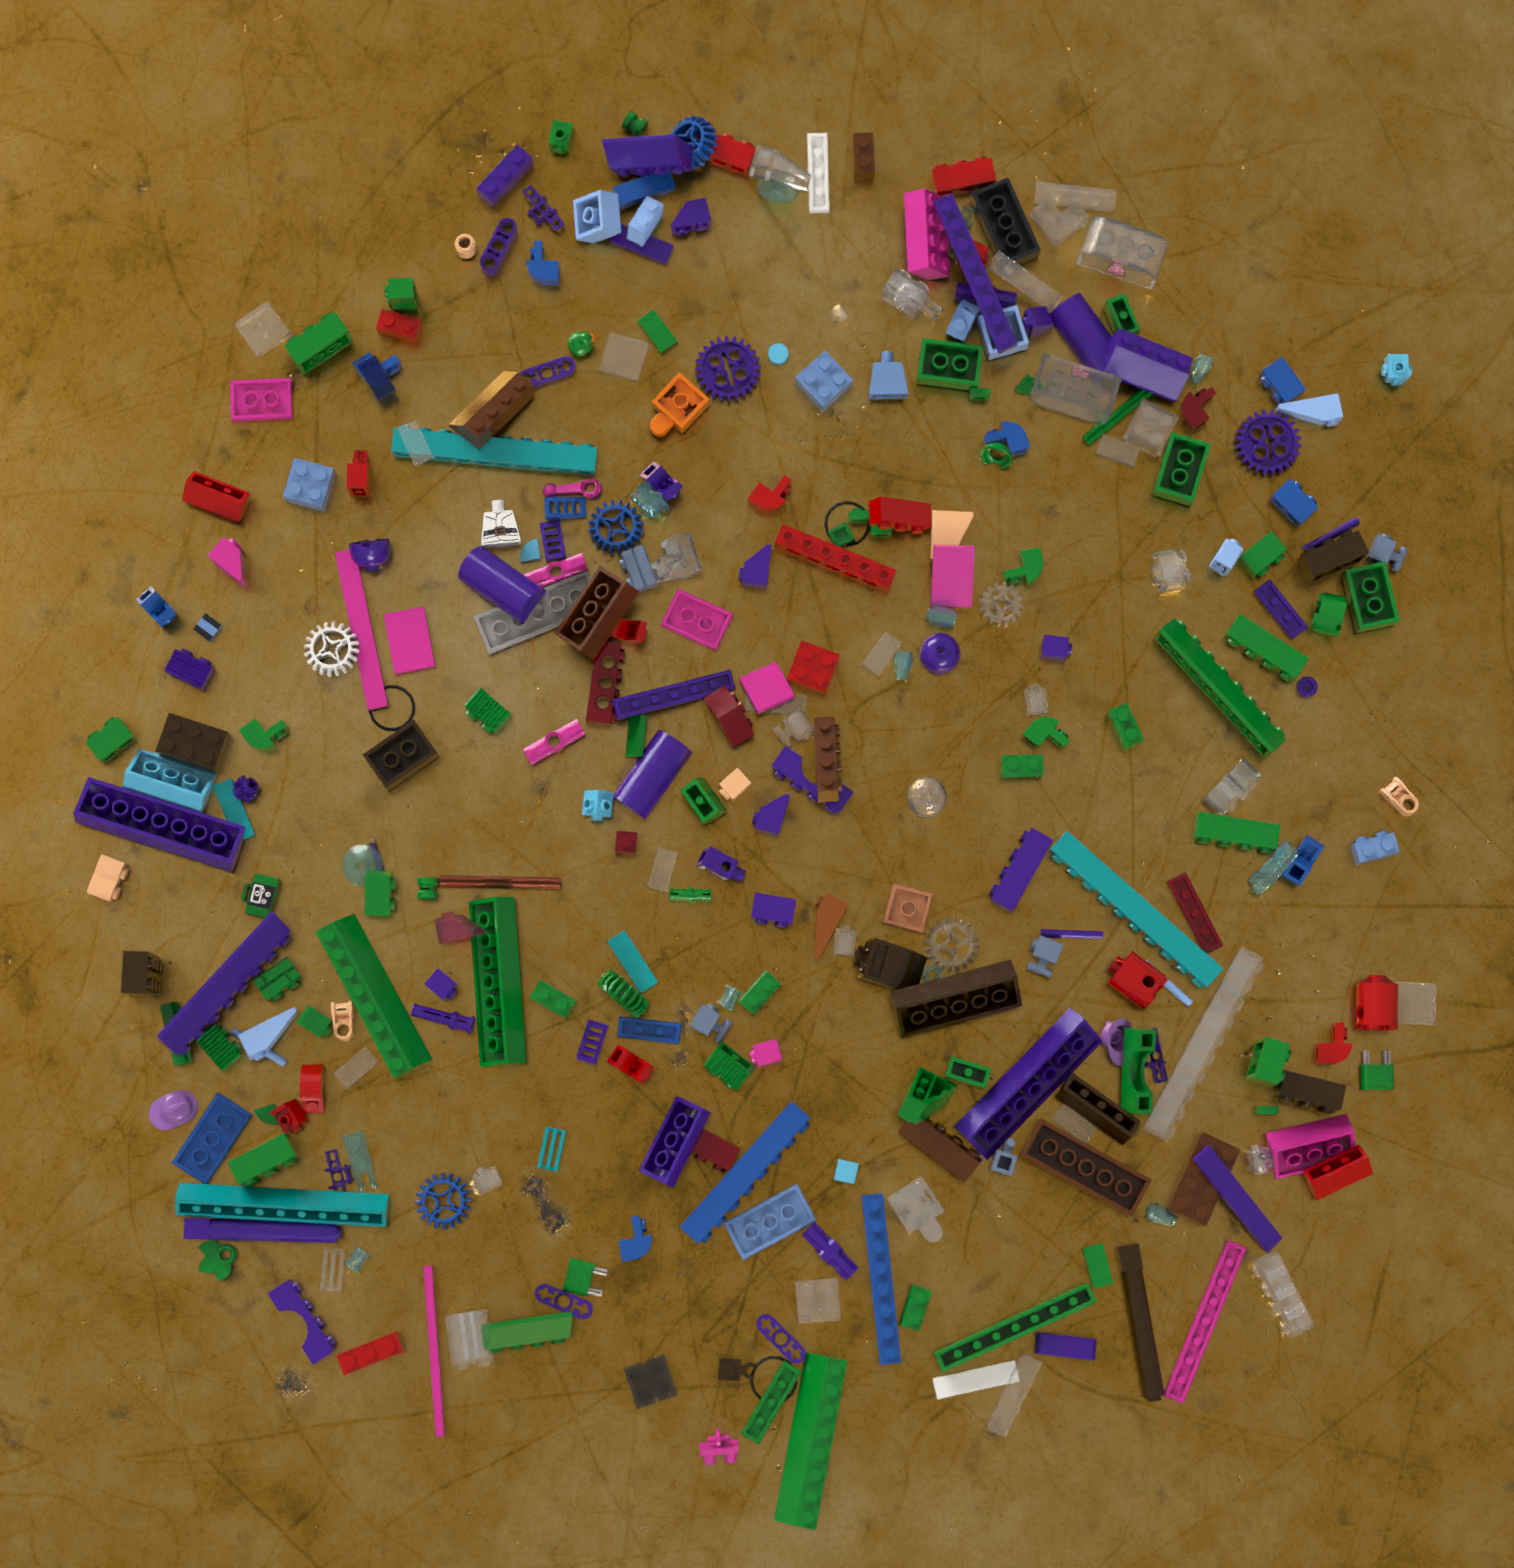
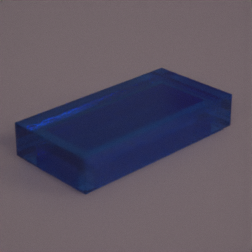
M375 355L357 365L378 401L396 391Z

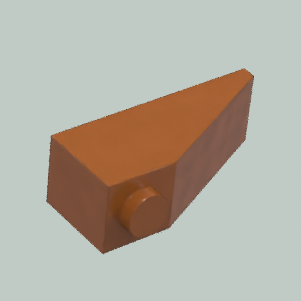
M828 893L824 897L820 896L815 905L818 908L816 912L815 935L816 960L820 959L849 905Z

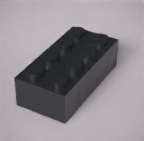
M1009 177L971 192L970 202L1002 272L1039 257L1041 249Z

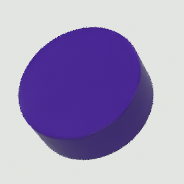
M1308 676L1301 678L1296 685L1297 693L1304 698L1312 697L1318 689L1316 680Z

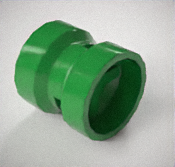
M630 111L625 117L621 128L626 131L631 130L635 137H641L647 129L649 121L645 118H638L637 113Z
M417 878L419 886L417 899H438V892L436 891L438 878Z

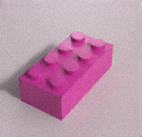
M924 188L904 193L907 268L911 274L926 280H934L949 276V241L933 201L943 196Z

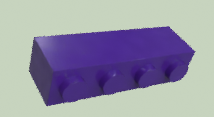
M1031 828L1029 832L1024 831L1019 840L1022 842L1019 850L1014 849L1009 858L1012 860L1009 868L1006 866L1003 868L999 875L1002 878L999 885L994 884L989 893L992 896L990 902L1010 913L1013 912L1053 839L1034 828Z

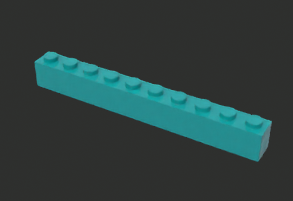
M404 425L394 428L391 447L392 455L398 457L591 476L596 474L598 456L597 447L588 443H583L582 446L573 445L574 443L568 441L556 444L552 440L547 439L536 442L532 438L522 437L521 440H516L506 435H502L500 438L492 437L479 450L461 435L454 434L450 430L441 429L440 432H434L432 429L425 427L414 430L410 426Z
M1068 831L1049 850L1051 853L1050 857L1056 863L1060 864L1062 862L1067 867L1066 871L1072 877H1079L1083 881L1081 884L1088 891L1091 892L1093 890L1096 892L1100 902L1113 907V913L1120 919L1124 917L1130 922L1128 926L1136 933L1140 931L1145 936L1144 940L1150 946L1156 945L1161 950L1159 953L1166 960H1173L1177 964L1175 966L1176 969L1185 975L1187 973L1191 976V982L1198 988H1207L1223 970L1216 961Z
M179 1183L175 1197L176 1216L386 1227L389 1213V1194Z

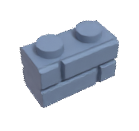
M644 545L621 552L622 558L619 559L622 571L627 570L629 577L625 579L628 584L638 590L639 593L658 586Z

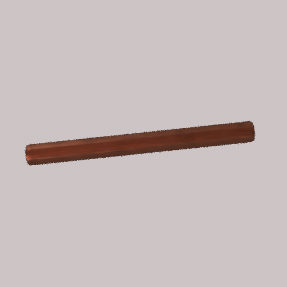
M439 875L438 885L440 887L561 889L562 879L560 877Z

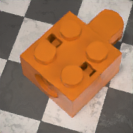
M679 372L652 401V408L658 414L650 422L651 432L657 437H663L674 426L683 434L710 405V399Z

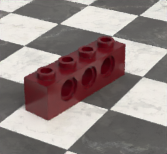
M606 641L594 659L586 715L587 724L611 727L612 721L616 722L612 700L619 698L620 689H616L617 681L622 679V669H619L620 661H624L625 649H622L621 643ZM606 659H612L615 663L613 667L606 668L603 666V662ZM609 679L612 684L609 688H602L600 686L601 681ZM601 699L609 701L608 707L604 709L599 708L597 704Z

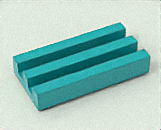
M545 1127L537 1168L558 1172L566 1130ZM549 1132H553L547 1163L543 1165ZM558 1133L561 1134L555 1165L552 1167L550 1165Z

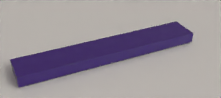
M730 669L612 700L616 718L620 720L702 699L723 686L728 691L736 690Z
M1206 1145L1192 1160L1263 1250L1269 1252L1282 1239L1281 1235L1213 1149Z

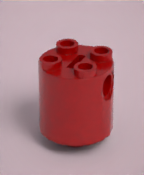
M1131 951L1124 960L1117 956L1108 968L1114 974L1107 984L1144 1010L1153 1002L1158 991L1168 981L1165 974L1134 951Z
M1369 975L1361 982L1356 983L1357 1030H1398V984L1392 982L1386 975Z

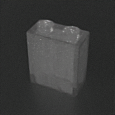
M488 1309L445 1316L452 1367L457 1366V1370L470 1368L469 1364L478 1363V1367L491 1365L490 1361L495 1360L494 1353L490 1354V1350H483L480 1327L481 1324L490 1323Z

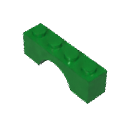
M1124 1027L1121 1107L1129 1113L1152 1114L1153 1092L1146 1084L1144 1068L1148 1056L1155 1051L1156 1030Z

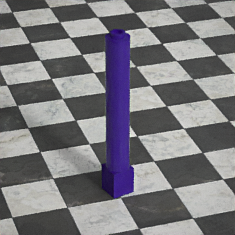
M184 1218L183 1239L337 1243V1240L342 1237V1227L338 1226V1224Z

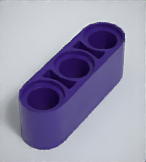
M504 218L499 222L481 256V270L487 276H494L498 273L517 236L516 223L511 218ZM506 226H511L513 228V230L509 233L503 232V229ZM496 244H503V249L498 251L494 249ZM488 261H493L495 263V265L492 268H486L484 266L485 263Z
M1036 1332L1034 1353L1095 1360L1097 1339Z

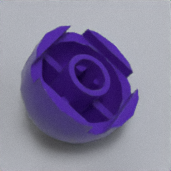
M387 538L371 541L363 540L349 544L352 560L358 566L366 567V571L378 570V566L384 564L390 555V543Z
M936 633L924 640L919 656L926 670L941 675L949 673L956 667L961 652L959 644L952 636L945 633Z

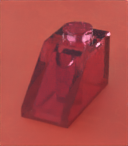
M453 911L443 913L441 918L434 919L439 944H449L485 934L483 928L462 914L454 915Z

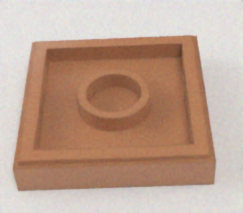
M893 883L883 924L923 934L933 893Z

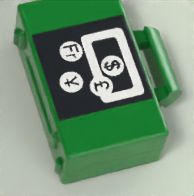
M255 873L253 882L244 884L240 899L247 903L245 913L265 919L271 911L273 912L281 880ZM251 887L249 897L246 899L248 888Z

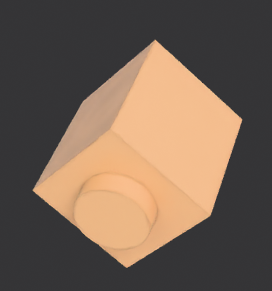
M736 768L719 783L721 788L719 792L726 800L730 798L733 802L751 786V782Z

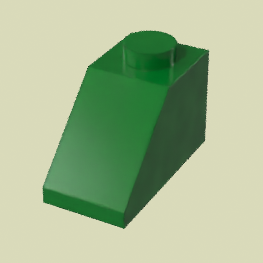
M309 1005L297 1020L299 1025L321 1039L323 1036L327 1037L333 1029V1021Z

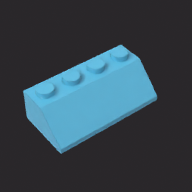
M139 749L124 773L122 788L202 813L208 804L217 773Z

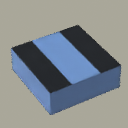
M205 613L193 630L211 642L223 626Z

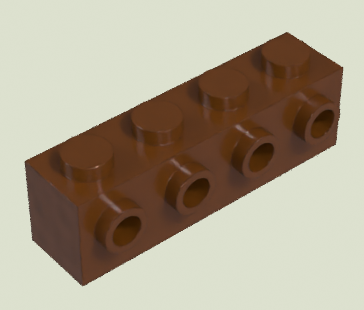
M835 717L814 718L818 802L839 801L838 792H842V779H838V773H842L841 761H837V755H841L840 742H836V737L840 736L839 724H835Z
M930 1116L918 1124L906 1121L898 1131L963 1182L968 1180L982 1161L980 1154L976 1150L965 1147L963 1145L964 1142L959 1137L948 1134L946 1132L947 1129L939 1122L935 1124L929 1119Z

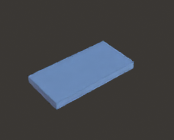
M795 1184L723 1224L742 1260H745L817 1220L798 1184Z

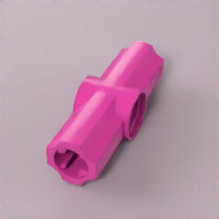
M580 553L559 562H551L546 567L524 575L540 587H545L584 572L588 568L583 554ZM554 568L562 570L558 577L551 575Z
M575 719L560 729L549 732L544 738L524 748L523 751L531 765L547 756L559 752L563 747L586 734L578 720ZM553 737H557L560 740L559 745L556 747L549 745V740Z

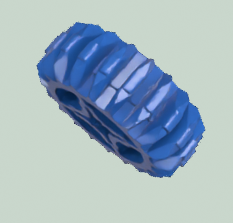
M699 116L685 117L684 122L678 120V126H673L674 131L668 134L677 135L693 147L691 171L693 168L699 169L700 165L705 166V161L711 160L709 157L711 153H715L713 148L718 146L715 142L718 139L715 134V128L712 127L709 121Z
M611 500V506H607V503L603 502L604 509L596 507L599 514L592 513L591 517L595 520H589V525L593 527L589 528L588 531L594 534L590 538L592 541L598 540L595 546L598 548L603 544L602 552L610 548L609 553L613 555L614 549H617L618 555H621L622 548L625 551L629 550L628 545L635 548L636 544L633 540L637 542L641 540L636 534H643V530L638 528L643 526V521H637L641 518V514H635L637 511L635 507L629 510L630 503L628 502L623 507L622 500L618 501V505H615L614 500ZM618 512L614 519L604 518L610 513ZM625 516H628L633 523L632 532L623 525ZM620 522L619 527L622 529L613 531L612 525L616 526ZM600 523L604 524V527L609 530L606 539L599 532ZM617 536L628 537L621 542H612Z
M441 1173L438 1180L437 1175L433 1174V1182L426 1178L425 1182L428 1186L425 1187L422 1184L419 1186L424 1192H416V1196L422 1197L421 1200L415 1201V1204H422V1207L416 1211L417 1213L424 1211L425 1214L420 1218L424 1220L428 1217L429 1220L426 1223L428 1226L435 1221V1229H438L440 1223H442L443 1230L447 1229V1223L450 1224L451 1228H454V1220L458 1224L462 1223V1220L459 1218L460 1215L464 1218L468 1217L463 1211L464 1209L471 1210L470 1206H465L466 1202H472V1198H465V1195L470 1194L471 1191H463V1188L467 1185L465 1182L460 1186L458 1185L460 1177L452 1181L453 1174L450 1173L448 1179H445V1173ZM450 1184L449 1188L442 1194L432 1190L436 1185ZM455 1189H457L460 1195V1207H457L452 1202V1195ZM428 1195L435 1200V1208L432 1213H430L427 1207ZM435 1195L438 1197L442 1196L443 1198L446 1195L448 1197L447 1202L452 1207L449 1205L440 1207L441 1202ZM447 1208L455 1212L450 1218H437L443 1209Z

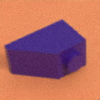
M767 544L745 561L744 568L740 567L739 580H742V586L767 589L771 545Z
M784 794L762 806L759 813L755 812L752 824H755V830L779 836L790 798L789 794Z

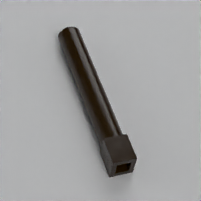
M1139 1244L1116 1247L1120 1272L1122 1273L1143 1396L1148 1398L1149 1402L1159 1401L1165 1393L1142 1271L1143 1264Z

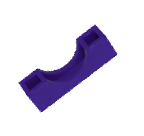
M785 746L771 766V769L774 770L773 774L781 780L786 778L791 782L789 784L797 791L804 790L808 793L807 797L817 803V785L805 778L801 769L802 756ZM843 784L842 792H838L839 801L821 802L825 805L824 808L832 814H835V812L840 814L854 791Z
M289 1279L267 1294L278 1311L291 1310L300 1314L305 1320L308 1333L302 1349L312 1365L335 1352L336 1348L334 1346L337 1344L332 1335H327L323 1330L325 1324L319 1316L315 1317L312 1310L314 1307L309 1299L304 1300L301 1295L303 1290L299 1283Z

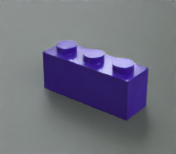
M516 145L476 188L478 196L494 208L533 166L532 157L519 145Z

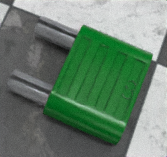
M1362 1051L1363 1065H1360L1361 1090H1394V1064H1391V1051H1383L1384 1064H1370V1051Z
M570 1258L562 1291L583 1296L590 1294L602 1297V1294L589 1291L603 1293V1290L590 1287L593 1274L608 1275L594 1271V1269L608 1272V1269L596 1267L595 1263Z

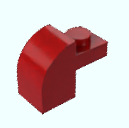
M784 475L773 491L759 482L748 497V503L764 513L780 511L786 505V500L782 496L786 497L792 488L790 486L791 479Z
M622 618L609 636V639L626 644L639 645L646 636L647 622L641 620L630 621Z
M1344 1022L1332 1024V1043L1316 1044L1315 1065H1334L1342 1062L1349 1056L1352 1044L1344 1043V1040H1347V1027H1344Z
M618 1044L607 1060L609 1064L641 1084L650 1077L651 1071L654 1068L653 1065Z
M323 1064L301 1066L300 1101H302L304 1113H324Z

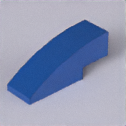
M665 172L664 175L650 174L612 187L613 193H618L621 210L637 203L641 205L647 196L655 199L677 190L670 172Z

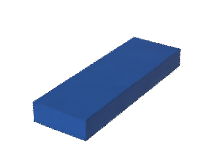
M619 1016L617 1037L679 1044L682 1024Z

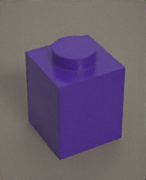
M1044 635L1041 658L1065 661L1067 656H1071L1072 644L1069 643V637Z
M438 968L424 983L444 1001L447 998L451 1000L458 992L456 989L458 984Z

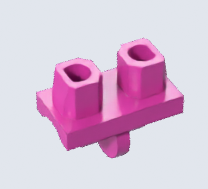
M715 1429L716 1436H708V1441L700 1442V1456H703L705 1465H714L716 1463V1455L724 1454L725 1463L736 1462V1456L739 1453L738 1439H729V1434L720 1435V1429Z

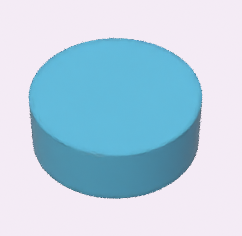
M780 343L772 345L768 350L770 362L775 365L785 363L788 359V349L786 346Z

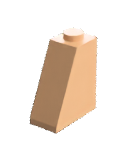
M932 510L930 563H933V545H960L973 519V512Z

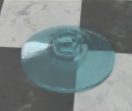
M780 175L764 176L757 184L759 193L770 201L789 202L797 195L796 185L788 178Z
M368 845L352 847L345 854L342 863L345 877L357 886H365L367 870L382 871L383 867L382 858L378 851ZM360 861L363 863V867L361 869L357 867V864Z

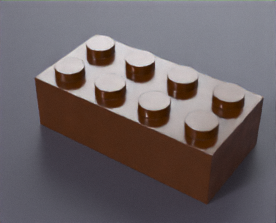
M599 566L554 634L594 660L639 591L602 566Z
M1200 1132L1165 1209L1204 1227L1207 1226L1220 1194L1192 1159L1208 1145L1231 1172L1241 1150L1211 1135Z

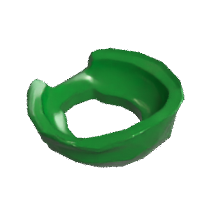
M997 442L989 443L980 451V458L985 464L989 462L999 464L1001 469H1005L1013 462L1012 453L1004 444ZM991 449L1003 452L1006 455L1002 459L993 457Z

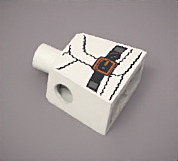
M504 500L492 501V512L484 513L481 543L482 547L486 549L522 545L513 510H505Z

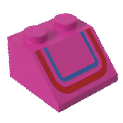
M223 537L208 554V557L227 575L246 588L248 582L246 560L242 554L243 549L232 538L227 540Z

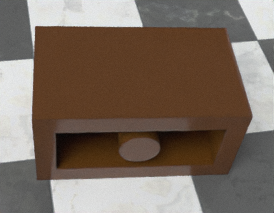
M873 132L853 133L854 180L874 179Z

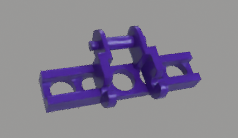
M532 185L522 191L534 207L528 210L527 215H531L536 220V226L541 225L544 220L556 232L562 226H565V223L556 214L558 210H553L546 203V196L541 197ZM531 190L534 193V195L529 196L527 194V191ZM535 197L539 199L536 203L533 201ZM546 205L547 210L541 211L540 206ZM538 210L543 216L539 218L534 212ZM557 220L560 223V225L555 226L553 224V221Z
M1152 1028L1156 1030V1049L1154 1052H1159L1160 1058L1155 1059L1153 1057L1154 1052L1150 1054L1152 1061L1147 1062L1146 1060L1145 1068L1149 1064L1153 1069L1155 1083L1168 1081L1165 1069L1167 1062L1163 1059L1161 1049L1163 1044H1160L1157 1028ZM1160 1065L1161 1069L1158 1070L1156 1066ZM1159 1072H1162V1080L1158 1079L1157 1075Z
M337 1149L326 1151L325 1154L329 1168L324 1169V1172L330 1171L333 1186H329L328 1189L334 1188V1191H337V1187L342 1186L343 1190L338 1192H347L345 1182L351 1184V1181L354 1180L349 1172L351 1166L345 1164L341 1168ZM332 1152L335 1154L334 1161H331L329 1154ZM332 1163H337V1166L332 1167L331 1165ZM342 1170H345L347 1180H344ZM335 1173L341 1174L339 1181L334 1180L333 1176Z

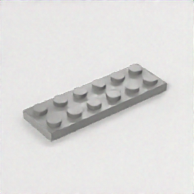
M588 570L544 587L543 589L546 590V593L523 624L498 607L475 615L474 619L489 655L559 627L591 579Z

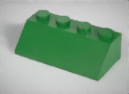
M572 1312L481 1324L483 1350H490L491 1354L503 1352V1347H511V1350L524 1349L523 1344L531 1343V1347L544 1346L543 1341L551 1340L552 1344L564 1343V1338H570Z

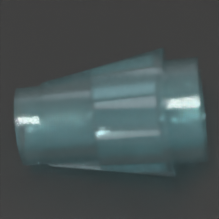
M1199 353L1198 357H1195L1189 380L1200 385L1201 381L1214 366V359Z
M896 650V655H894L895 679H908L914 659L912 657L913 652Z
M1150 1203L1145 1212V1218L1149 1222L1174 1227L1178 1216L1159 1203Z

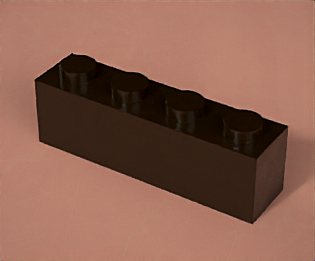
M1074 1073L1064 1081L1055 1095L1057 1099L1122 1145L1133 1136L1141 1123L1136 1117Z

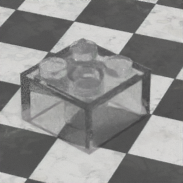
M1142 399L1122 440L1159 458L1179 416Z
M837 1278L795 1281L798 1324L841 1320Z

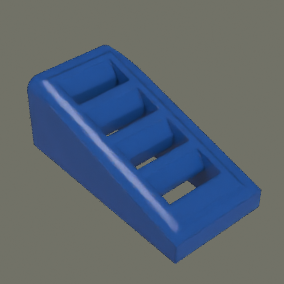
M585 497L544 498L546 520L587 518ZM580 502V513H576V503ZM567 503H571L572 513H568ZM551 504H555V513H551ZM559 504H563L564 513H560Z

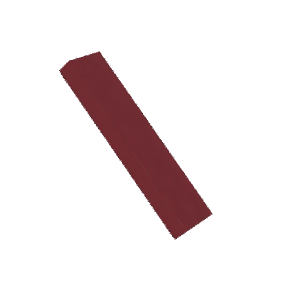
M1186 872L1166 881L1200 948L1208 954L1224 946Z

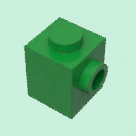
M553 120L548 141L549 149L558 154L569 153L574 131L573 123Z

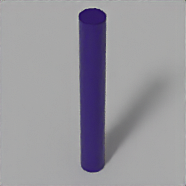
M1355 517L1303 546V549L1306 550L1313 546L1317 548L1324 541L1331 538L1334 539L1360 524L1358 518Z
M1040 930V935L1047 938L1103 939V931Z

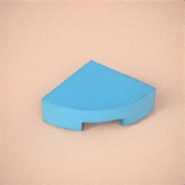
M538 539L529 541L523 547L520 554V563L541 560Z

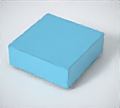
M838 1159L834 1180L854 1184L859 1164Z

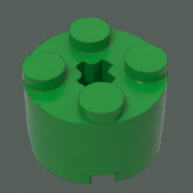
M1326 592L1324 594L1320 593L1316 607L1319 613H1314L1311 629L1316 633L1338 638L1349 598Z

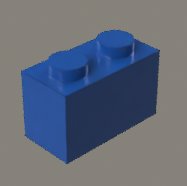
M1283 357L1270 364L1260 373L1261 383L1264 387H1269L1273 393L1272 397L1277 404L1292 402L1306 390Z
M1289 478L1269 500L1299 528L1318 509V506L1316 505L1317 501L1311 495L1307 496L1302 491L1303 488L1297 481H1292Z

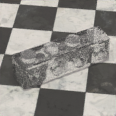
M1272 1250L1251 1260L1253 1263L1251 1269L1255 1277H1260L1263 1283L1260 1287L1266 1297L1269 1296L1272 1304H1270L1271 1310L1275 1316H1279L1282 1322L1279 1325L1283 1334H1288L1289 1337L1293 1338L1315 1327L1278 1251Z

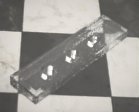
M1036 181L1034 203L1114 212L1117 190Z
M999 250L987 266V268L1036 303L1046 306L1049 312H1052L1063 298L1061 294Z
M1022 1352L985 1427L987 1430L1001 1437H1006L1042 1361Z

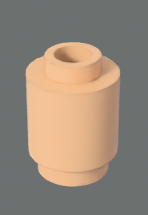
M461 234L456 238L455 248L457 254L463 259L472 258L476 253V244L473 237L468 234Z

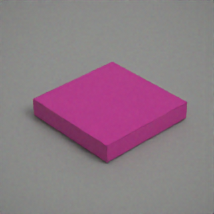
M777 662L739 678L757 714L795 698Z

